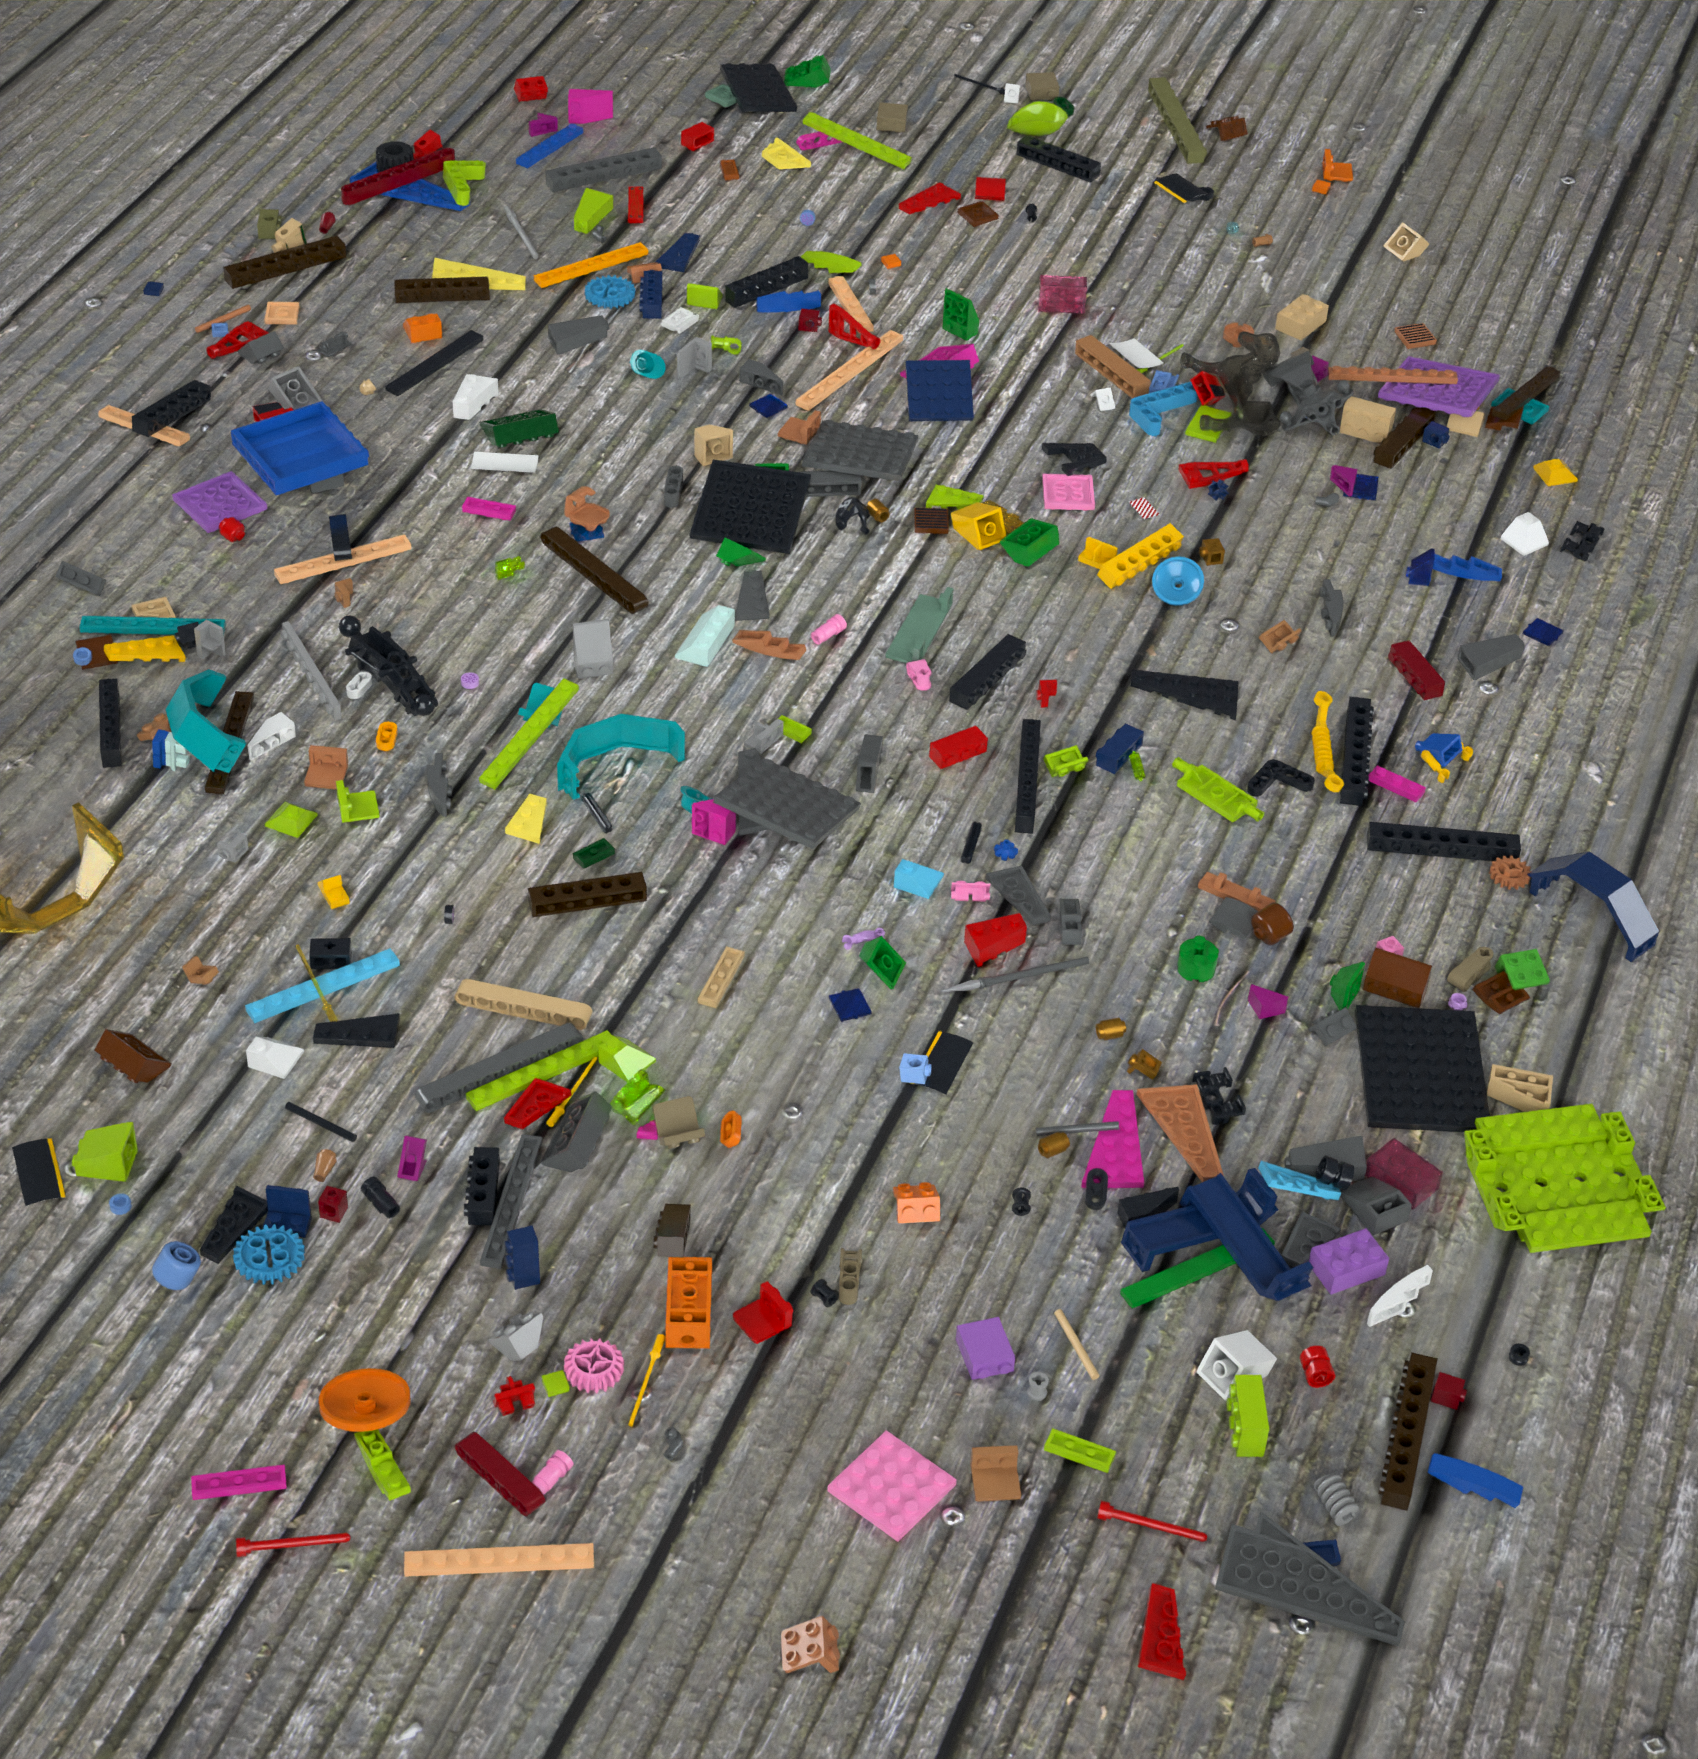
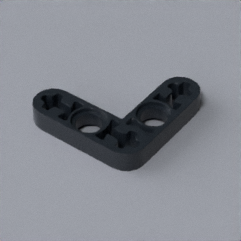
M1272 759L1267 761L1249 780L1247 792L1251 796H1261L1276 779L1301 791L1308 792L1313 790L1315 779L1301 770L1279 760ZM1286 774H1291L1294 777L1286 776Z

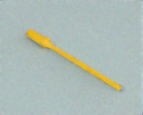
M597 1057L592 1059L572 1088V1095L597 1061ZM572 1096L563 1101L561 1105L555 1107V1111L547 1121L548 1126L554 1127L560 1116L564 1114V1108Z
M663 1334L657 1335L653 1349L650 1351L651 1361L628 1424L630 1427L633 1426L654 1363L661 1356L660 1352L666 1338Z

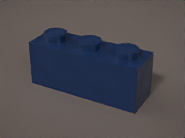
M1126 723L1120 729L1118 728L1115 734L1107 739L1105 745L1097 750L1095 755L1097 758L1096 766L1116 774L1142 746L1144 731Z
M533 1225L507 1231V1241H504V1245L508 1254L505 1255L506 1265L509 1268L506 1269L508 1282L513 1283L515 1290L540 1284L539 1245Z

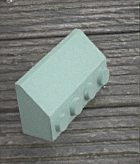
M718 605L702 614L675 654V658L708 667L735 626V609Z

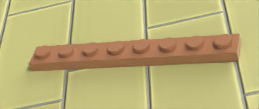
M1340 366L1328 367L1329 380L1457 384L1458 381L1457 372L1452 370L1437 371L1430 369L1429 371H1422L1421 369L1406 370L1403 368L1394 370L1389 368L1374 369L1372 367L1357 368L1354 366L1348 368Z

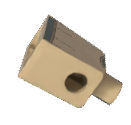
M293 218L287 221L275 232L277 243L272 245L271 248L275 253L307 244L302 224Z

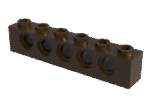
M488 276L394 280L395 303L490 300Z
M642 872L528 888V903L532 918L647 901V886Z

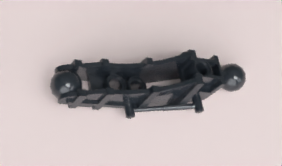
M348 615L340 620V633L345 637L351 638L348 648L345 649V654L357 658L359 670L374 674L377 682L382 681L394 694L396 703L400 702L405 707L407 714L411 713L414 716L430 715L435 707L438 706V701L434 690L430 689L425 682L424 676L419 675L412 665L417 662V657L415 655L410 657L405 649L403 650L391 638L390 631L381 633L372 626L369 628V632L362 635L360 632L361 623L358 618ZM415 691L418 695L413 699L409 693Z

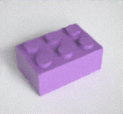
M1367 1228L1312 1247L1309 1262L1314 1267L1313 1272L1330 1295L1384 1276L1389 1257Z

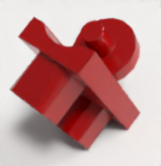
M511 1376L506 1377L507 1384L499 1386L501 1392L494 1394V1407L499 1408L502 1416L514 1413L513 1402L520 1401L523 1410L533 1408L535 1405L534 1383L523 1386L521 1380L513 1381Z

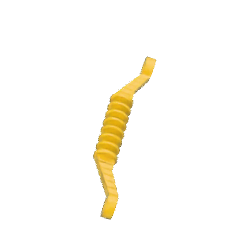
M1318 691L1313 698L1315 704L1319 706L1316 726L1311 732L1316 771L1326 777L1324 781L1325 787L1337 793L1344 786V782L1333 771L1334 763L1330 732L1326 725L1328 707L1333 699L1328 693Z

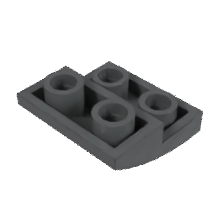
M1226 897L1209 922L1223 933L1228 929L1244 941L1253 928L1251 918L1258 910L1239 900Z

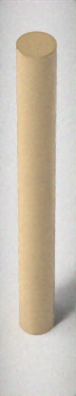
M1062 1309L1056 1310L1054 1314L1089 1376L1092 1380H1096L1099 1377V1373Z

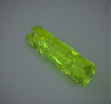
M1134 751L1129 755L1134 777L1136 780L1143 781L1146 775L1139 753Z

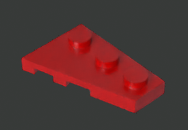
M535 1078L505 1115L504 1123L523 1130L572 1096L571 1089Z

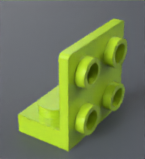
M343 780L336 781L337 799L342 823L380 817L374 790L349 793L348 787H344Z

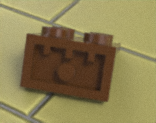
M1245 117L1222 118V120L1211 121L1210 125H1206V128H1219L1221 141L1248 134Z

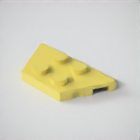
M778 137L774 139L773 144L770 143L762 151V157L778 169L811 167V161Z

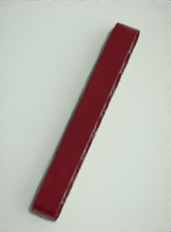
M444 148L341 187L342 203L344 205H352L443 171L444 161H455V150Z

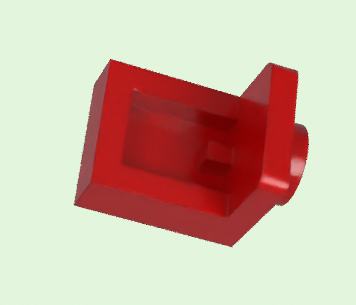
M1039 680L1036 700L1040 701L1041 708H1048L1049 696L1056 695L1057 680Z

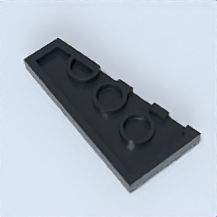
M237 1185L233 1190V1196L225 1204L224 1212L216 1220V1226L214 1229H211L200 1249L201 1256L217 1264L236 1246L237 1241H241V1236H245L248 1230H251L268 1212L267 1200Z

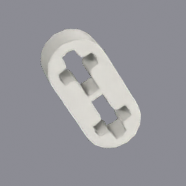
M369 672L358 673L346 686L347 696L350 699L362 697L372 686V675Z

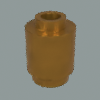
M872 499L868 502L866 508L876 521L885 522L889 518L888 508L879 499Z
M1120 1018L1103 1020L1095 1026L1098 1039H1104V1041L1121 1038L1126 1032L1125 1022L1121 1021Z
M1056 1132L1039 1140L1038 1151L1046 1158L1058 1155L1070 1147L1069 1138L1064 1132Z

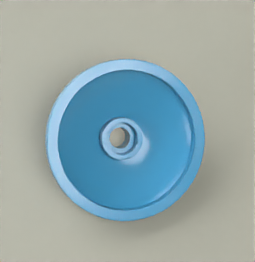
M1172 557L1164 560L1157 566L1153 573L1152 586L1157 597L1163 602L1175 606L1185 605L1194 601L1201 594L1204 587V575L1200 566L1193 560L1186 557Z

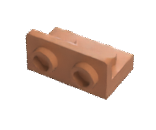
M657 262L627 266V273L631 274L632 283H640L641 277H644V271H662L661 264Z

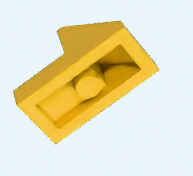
M341 875L317 882L331 909L350 904L349 897L342 886Z

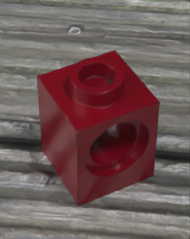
M801 309L799 330L817 332L818 327L822 326L820 311Z
M326 1186L318 1200L320 1218L338 1223L341 1222L348 1209L346 1190Z

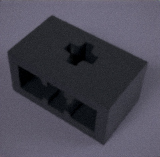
M315 938L310 940L309 959L311 969H339L351 964V938Z

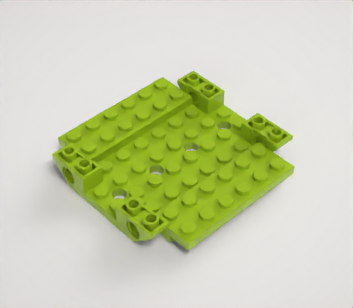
M1593 1104L1476 1118L1475 1121L1477 1130L1464 1132L1467 1164L1494 1228L1503 1231L1517 1230L1521 1242H1526L1530 1253L1650 1237L1652 1231L1643 1212L1660 1211L1666 1208L1651 1175L1642 1176L1632 1155L1635 1141L1621 1111L1601 1114V1121ZM1614 1172H1619V1173L1623 1174V1176L1620 1177L1619 1175L1615 1174ZM1580 1177L1584 1179V1182H1580L1578 1179L1575 1178ZM1537 1182L1543 1183V1184L1545 1185V1187H1541L1540 1185H1538V1184H1536V1183H1537ZM1496 1188H1503L1506 1190V1192H1501Z

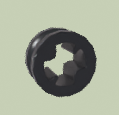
M1520 1343L1512 1345L1509 1360L1518 1366L1525 1365L1530 1356L1529 1348Z

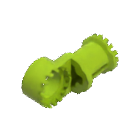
M711 335L712 350L720 348L731 354L740 353L742 347L740 339L728 338L727 336L720 338ZM737 344L739 347L737 349H733L730 345Z

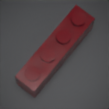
M1407 640L1392 644L1388 654L1389 660L1416 690L1417 694L1424 701L1443 696L1445 681L1412 642Z

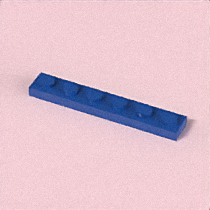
M569 124L516 158V164L528 169L583 134V128L576 124Z

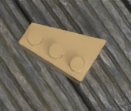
M1492 1064L1487 1085V1096L1524 1112L1549 1109L1553 1076Z

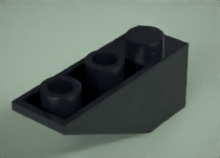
M1179 1187L1165 1188L1155 1192H1147L1142 1195L1119 1199L1117 1214L1124 1228H1126L1128 1221L1166 1212L1177 1203Z

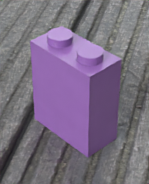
M999 1317L957 1325L956 1342L972 1380L984 1379L988 1376L1007 1374L1014 1371L1015 1355Z

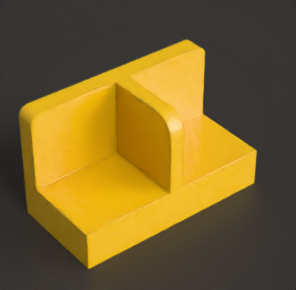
M1088 536L1085 549L1079 554L1078 561L1100 569L1102 564L1117 556L1118 548Z

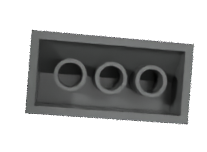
M596 1091L568 1104L540 1163L543 1166L567 1172L583 1169L589 1162L590 1154L596 1148L595 1143L603 1133L602 1128L610 1118L609 1114L612 1106Z

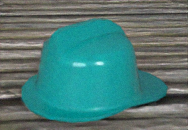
M641 349L634 351L631 355L629 364L637 375L657 379L664 374L666 365L659 355Z
M681 786L680 788L683 793L681 805L691 814L693 803L713 799L693 787Z

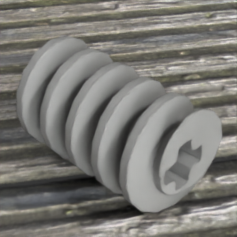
M1325 1475L1315 1481L1314 1489L1317 1491L1322 1503L1326 1505V1509L1337 1526L1345 1525L1353 1519L1359 1510V1506L1354 1504L1355 1500L1353 1497H1349L1350 1491L1345 1489L1346 1484L1341 1482L1342 1478L1340 1475Z

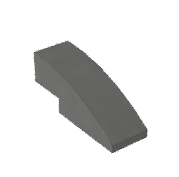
M1060 898L1062 944L1081 945L1082 926L1079 899Z

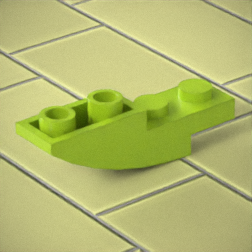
M379 1430L355 1433V1439L381 1493L386 1494L389 1501L411 1493L409 1483L394 1461L392 1451Z

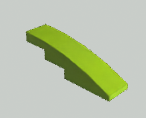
M806 251L801 256L808 263H814L815 268H828L829 273L855 272L862 266L861 262L849 257L823 251Z

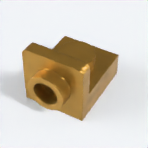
M1142 1049L1137 1055L1134 1053L1128 1060L1129 1067L1127 1072L1131 1074L1137 1069L1153 1080L1157 1076L1162 1062Z

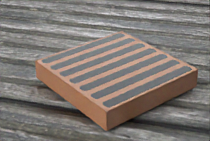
M1424 323L1395 327L1396 335L1407 349L1436 345L1437 339Z

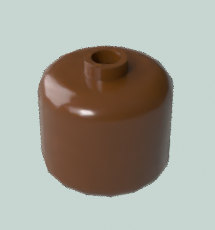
M1275 902L1270 903L1251 918V925L1253 926L1255 936L1270 946L1284 939L1294 929L1293 920L1287 910Z

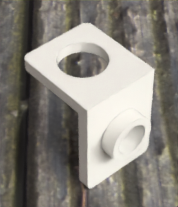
M1006 84L1004 103L1018 104L1020 85Z
M1111 388L1095 390L1090 395L1091 397H1097L1100 411L1115 409Z

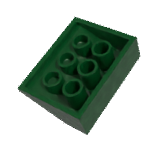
M543 409L479 422L491 444L498 448L506 447L507 443L521 444L526 439L535 441L540 436L549 438L553 437L555 433H559L556 414Z

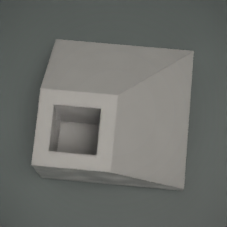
M532 1312L525 1315L517 1314L510 1319L511 1323L506 1327L501 1326L493 1332L494 1336L488 1339V1341L511 1361L522 1360L538 1348L543 1315L542 1313L532 1314Z

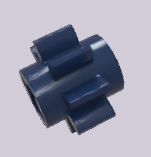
M1221 479L1218 482L1213 480L1210 486H1208L1210 491L1208 495L1213 497L1215 501L1218 498L1224 500V497L1229 494L1226 489L1229 486Z

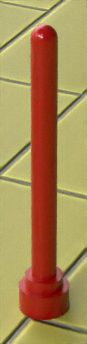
M1101 1500L1097 1519L1106 1521V1519L1111 1520V1518L1201 1542L1207 1540V1534L1204 1532L1114 1509V1506L1110 1505L1109 1502Z
M349 1533L262 1541H251V1539L246 1540V1537L236 1538L237 1557H245L247 1554H251V1551L345 1543L350 1541L351 1536Z

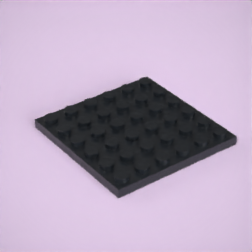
M713 459L691 527L690 539L722 544L724 538H727L747 548L790 554L810 485L811 474Z

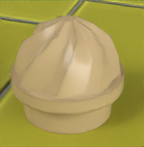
M370 379L363 380L360 385V392L364 395L374 394L373 392L377 390Z

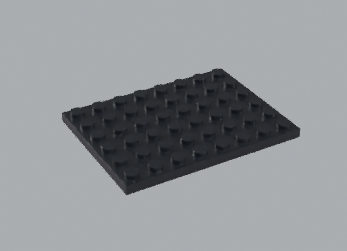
M1356 1005L1355 1016L1358 1027L1357 1034L1368 1127L1465 1132L1477 1130L1475 1125L1476 1118L1490 1116L1475 1011Z

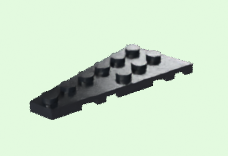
M1132 670L1131 687L1149 693L1155 691L1161 693L1162 697L1165 698L1169 696L1177 698V702L1201 710L1207 708L1215 711L1214 714L1220 716L1225 714L1230 716V719L1236 721L1239 681Z

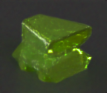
M640 1069L613 1097L610 1105L613 1112L622 1115L632 1125H635L658 1102L666 1090L657 1084H649L648 1072Z

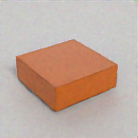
M1316 180L1312 191L1327 194L1331 183Z
M896 254L881 257V262L887 269L901 266V260Z

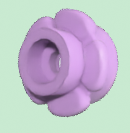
M1454 993L1449 998L1448 1005L1453 1010L1466 1009L1468 1005L1466 1002L1467 998L1461 993Z

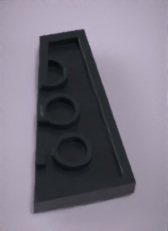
M400 1014L317 1023L313 1035V1044L395 1048Z

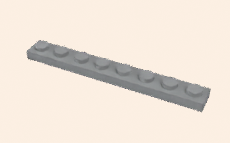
M290 622L282 623L283 630L280 632L282 640L287 642L289 651L293 652L296 662H299L301 671L306 673L309 683H312L314 692L319 694V699L322 704H325L327 713L331 714L334 720L342 719L340 703Z

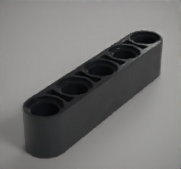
M346 514L329 516L334 560L352 559Z

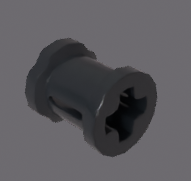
M1021 1187L1014 1189L1012 1192V1198L1014 1199L1012 1211L1018 1216L1029 1214L1031 1212V1206L1029 1205L1031 1198L1030 1190Z
M824 1279L818 1280L811 1288V1294L820 1298L823 1301V1305L827 1308L836 1303L839 1298V1292L832 1290Z

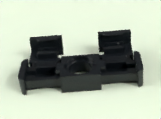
M1577 521L1570 535L1572 536L1575 532L1576 534L1579 532L1581 533L1580 535L1584 536L1580 543L1573 542L1567 537L1560 552L1567 549L1574 552V557L1587 561L1590 555L1588 553L1593 552L1600 539L1598 536H1602L1605 529L1601 526L1597 527L1594 523L1588 526Z
M1227 1067L1223 1068L1222 1073L1211 1074L1210 1071H1203L1193 1074L1192 1082H1196L1200 1089L1199 1093L1205 1110H1210L1213 1117V1125H1218L1219 1122L1228 1123L1230 1117L1245 1115L1246 1111L1245 1104L1240 1095H1237L1233 1103H1230V1101L1227 1103L1224 1102L1219 1091L1220 1087L1226 1086V1088L1232 1087L1233 1080ZM1211 1095L1216 1097V1099L1209 1100L1206 1098V1096Z

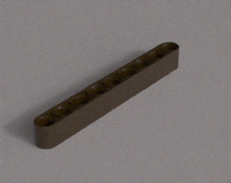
M555 526L541 533V541L548 549L629 613L635 614L648 607V599L641 591L559 527Z

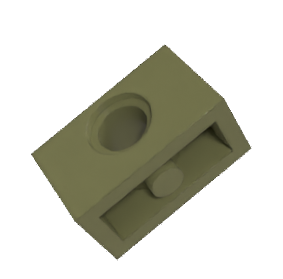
M260 209L257 224L258 239H276L275 232L282 225V216H279V210Z

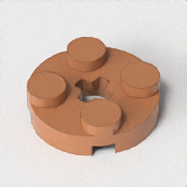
M1230 323L1224 328L1223 339L1231 343L1233 347L1239 348L1242 345L1254 342L1255 331L1247 324L1241 326L1238 323Z

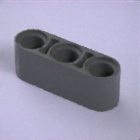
M671 466L668 469L664 488V505L669 508H675L680 503L683 488V468L680 466Z

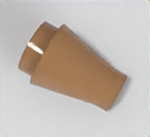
M322 1149L317 1153L313 1175L316 1181L324 1182L336 1164V1154L333 1151Z

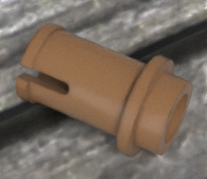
M1265 234V236L1254 237L1252 242L1254 247L1269 246L1273 243L1271 235Z

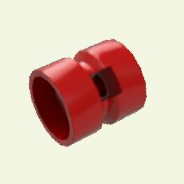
M1319 1345L1311 1346L1301 1352L1299 1358L1309 1386L1321 1388L1328 1386L1334 1381L1335 1373L1325 1347Z

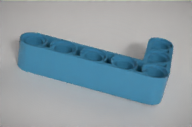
M1187 382L1138 396L1130 401L1129 416L1148 435L1158 436L1162 423V418L1158 413L1197 402L1198 395L1192 383Z

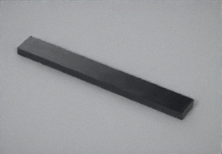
M470 330L386 385V391L397 397L482 342L484 340L483 335Z

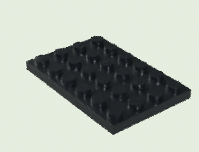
M757 63L720 64V71L742 112H797V105L775 65L770 63L766 65Z

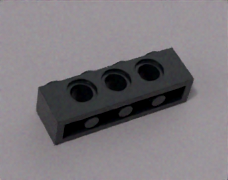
M474 1147L473 1156H469V1168H472V1171L467 1173V1184H470V1187H466L465 1199L468 1200V1203H464V1216H468V1225L492 1226L496 1209L500 1150L499 1147Z

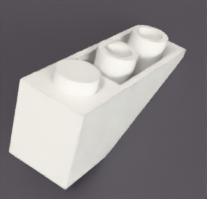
M282 712L266 719L247 745L249 760H253L296 737L294 722Z

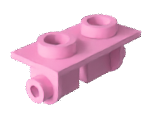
M965 881L952 882L951 899H955V901H968L969 895H972V901L986 902V900H990V884L982 881L967 883Z

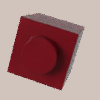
M1439 1372L1431 1402L1457 1410L1459 1401L1464 1403L1467 1390L1463 1389L1465 1380Z

